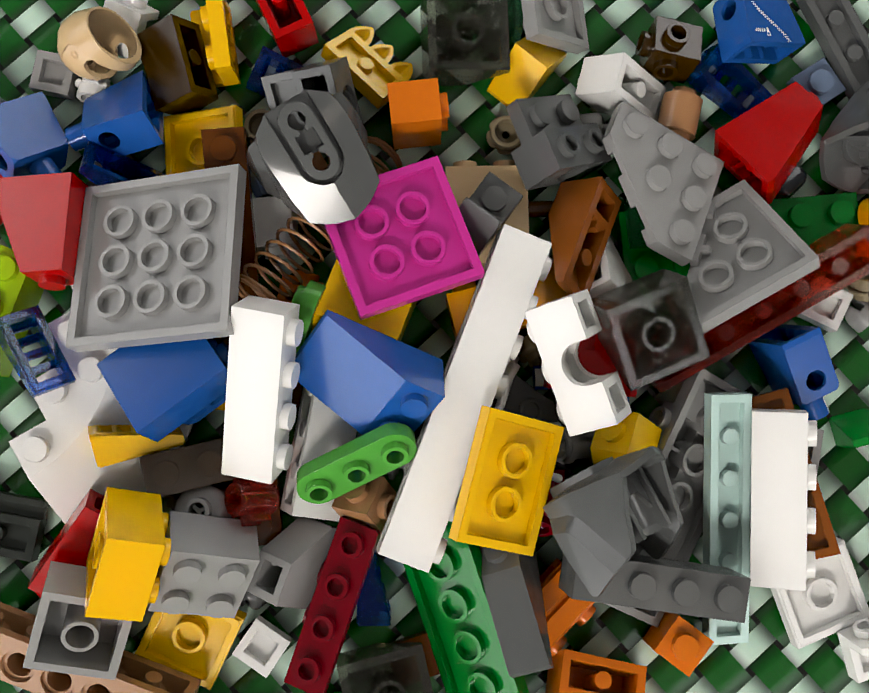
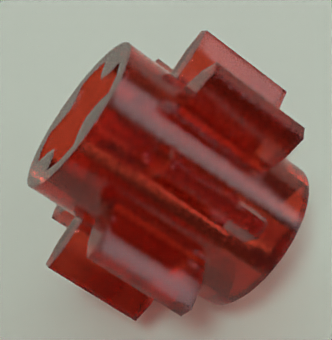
M234 478L233 483L227 487L225 492V507L232 518L241 517L242 527L259 526L261 521L271 520V514L276 511L279 505V492L274 483L266 484L243 478Z

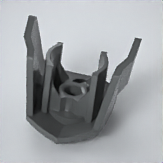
M869 81L861 86L851 97L820 140L819 163L822 180L839 190L850 193L856 192L857 194H869Z
M305 89L264 114L257 130L255 141L248 147L249 168L265 191L282 200L288 208L308 223L337 224L356 219L371 201L380 181L368 150L367 130L352 103L341 92L331 94L324 91ZM294 111L302 113L305 117L304 128L300 131L292 129L287 122L289 114ZM315 152H323L328 156L329 164L324 170H317L313 166L312 159Z
M654 446L615 459L609 457L549 489L553 499L543 507L550 519L554 538L568 562L593 597H597L605 591L616 574L633 556L637 543L653 559H660L671 547L684 524L672 489L665 457L662 451Z

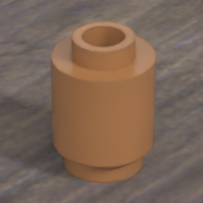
M674 87L672 91L663 94L657 122L685 139L692 141L696 136L703 99L690 87Z

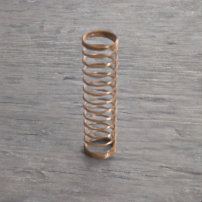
M368 136V143L379 146L387 152L396 164L397 169L403 167L399 155L390 145L377 137ZM371 154L372 159L384 168L382 169L373 161L377 174L390 171L381 160ZM298 214L297 217L292 216L288 218L286 222L287 228L277 230L276 240L266 241V252L259 251L255 253V264L248 263L244 265V274H240V282L252 288L259 297L278 300L266 287L248 276L247 268L255 267L275 291L284 297H292L291 289L280 277L259 265L258 256L266 255L275 269L284 278L295 285H303V280L299 273L286 261L270 253L268 247L271 243H277L282 253L295 267L306 274H313L314 270L308 259L291 245L280 241L279 235L283 231L288 232L294 244L307 257L315 262H323L324 256L316 245L326 251L334 250L326 228L322 224L308 223ZM298 220L301 228L309 238L290 229L291 221ZM303 222L320 232L329 242L331 248L317 241L304 226ZM294 235H297L313 247L319 254L320 259L308 253L295 239ZM284 247L298 255L307 264L310 271L295 262ZM273 259L287 267L297 277L299 282L289 277ZM265 273L277 280L287 290L288 294L279 289ZM239 282V296L243 299L250 294Z

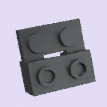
M347 56L261 77L270 110L305 89L324 91L331 94L341 92L352 103L362 121ZM296 111L290 113L287 118L288 125L294 130H302L305 125L304 115Z
M570 94L516 99L506 107L521 143V146L512 151L511 155L526 190L580 180L612 160L611 155L607 154L602 142L604 135L597 123L582 124L578 107L573 102Z

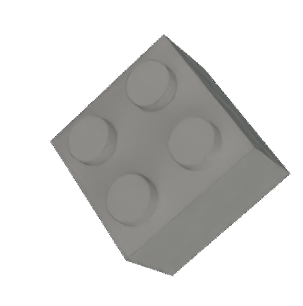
M170 511L168 528L165 535L166 538H171L170 557L166 566L159 565L157 576L160 577L159 592L156 602L154 604L148 603V611L210 616L213 618H235L260 562L256 522Z
M51 561L22 668L115 680L133 621L85 617L86 567Z

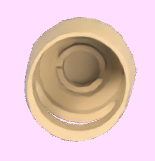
M98 6L76 11L62 21L58 30L57 51L62 62L74 74L91 81L109 79L117 71H128L134 68L142 55V46L135 31L125 19L106 7ZM120 43H124L127 46L129 53L127 59L118 57L117 51Z

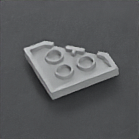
M622 101L613 111L602 142L607 154H614L622 173L618 177L630 207L637 208L645 229L641 233L647 247L683 267L693 259L724 161Z
M744 179L712 198L693 259L689 262L690 268L685 282L682 281L678 298L682 308L702 334L820 268L819 257Z

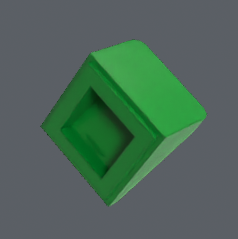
M861 408L829 418L836 446L858 448L869 445L868 409Z

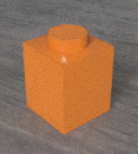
M668 612L664 613L658 628L652 625L643 637V640L656 653L688 677H690L714 643V641L681 616Z

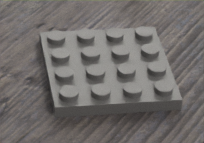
M240 164L86 187L66 348L75 352H85L234 335L230 317L231 306L238 302L247 175V172Z

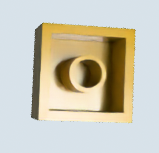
M111 487L106 488L86 563L85 617L142 622L148 603L154 604L156 602L160 586V577L157 576L159 565H167L171 552V538L165 537L169 514L162 511L161 494Z

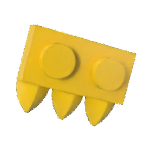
M356 26L324 44L320 56L326 61L347 56L354 87L379 109L389 102L387 83L409 81L413 73V65L408 62H395L389 65L388 63L391 61L394 52L393 46L388 44L369 46L374 38V29L368 26Z

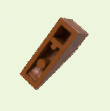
M602 176L561 182L548 214L556 283L568 295L588 289L590 292L621 205V200Z

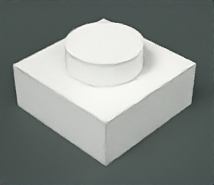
M816 277L810 279L794 315L830 333L836 332L854 295Z
M259 615L232 655L267 678L293 638Z

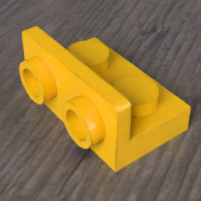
M205 0L206 6H200V10L191 11L190 17L191 22L197 23L200 26L208 66L212 71L215 86L217 88L241 84L231 9L227 0Z

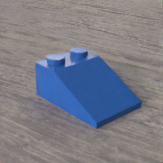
M328 309L296 353L295 362L300 364L298 382L361 435L384 424L393 422L405 424L415 432L445 397L442 359Z

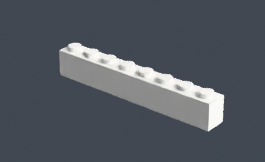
M506 224L497 232L483 268L485 274L478 281L444 370L445 397L425 419L416 442L417 452L408 463L378 541L376 550L379 555L429 573L432 563L437 565L440 563L447 546V539L442 538L448 521H453L459 497L458 493L463 482L481 406L491 407L494 398L500 400L504 394L509 376L503 373L509 358L515 360L521 349L524 336L518 333L523 320H527L525 312L537 306L539 298L534 296L533 293L538 280L544 282L551 269L553 258L549 257L548 253L552 243Z

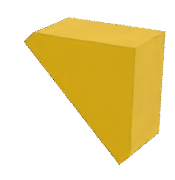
M526 37L515 43L487 88V92L506 107L516 99L532 98L563 61L567 53L557 48L526 40Z

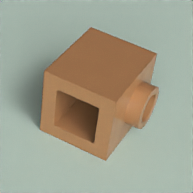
M380 476L335 498L331 507L340 517L344 516L379 530L381 536L397 493L385 477Z

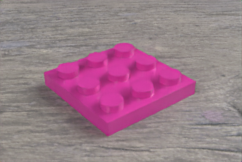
M438 156L379 174L380 181L374 196L356 219L337 224H324L360 321L481 279L485 274Z

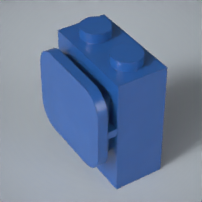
M215 338L118 348L96 364L136 433L156 442H159L182 424L191 425L197 423L226 401L229 347L224 342L218 344Z

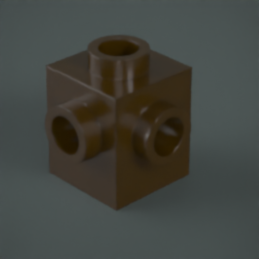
M657 16L648 31L643 30L638 38L636 55L640 56L639 65L659 80H669L683 84L701 61L703 27Z

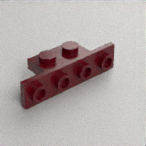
M340 517L328 555L319 570L317 586L312 601L309 603L303 616V627L284 679L285 683L307 693H327L380 538L379 530L347 517Z

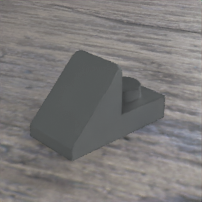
M491 172L486 175L471 197H466L459 207L478 256L482 254L523 198V195Z

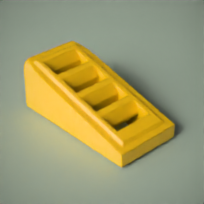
M132 425L88 426L91 446L97 467L100 468L177 447L185 443L180 427L176 428L159 442H156L136 433Z

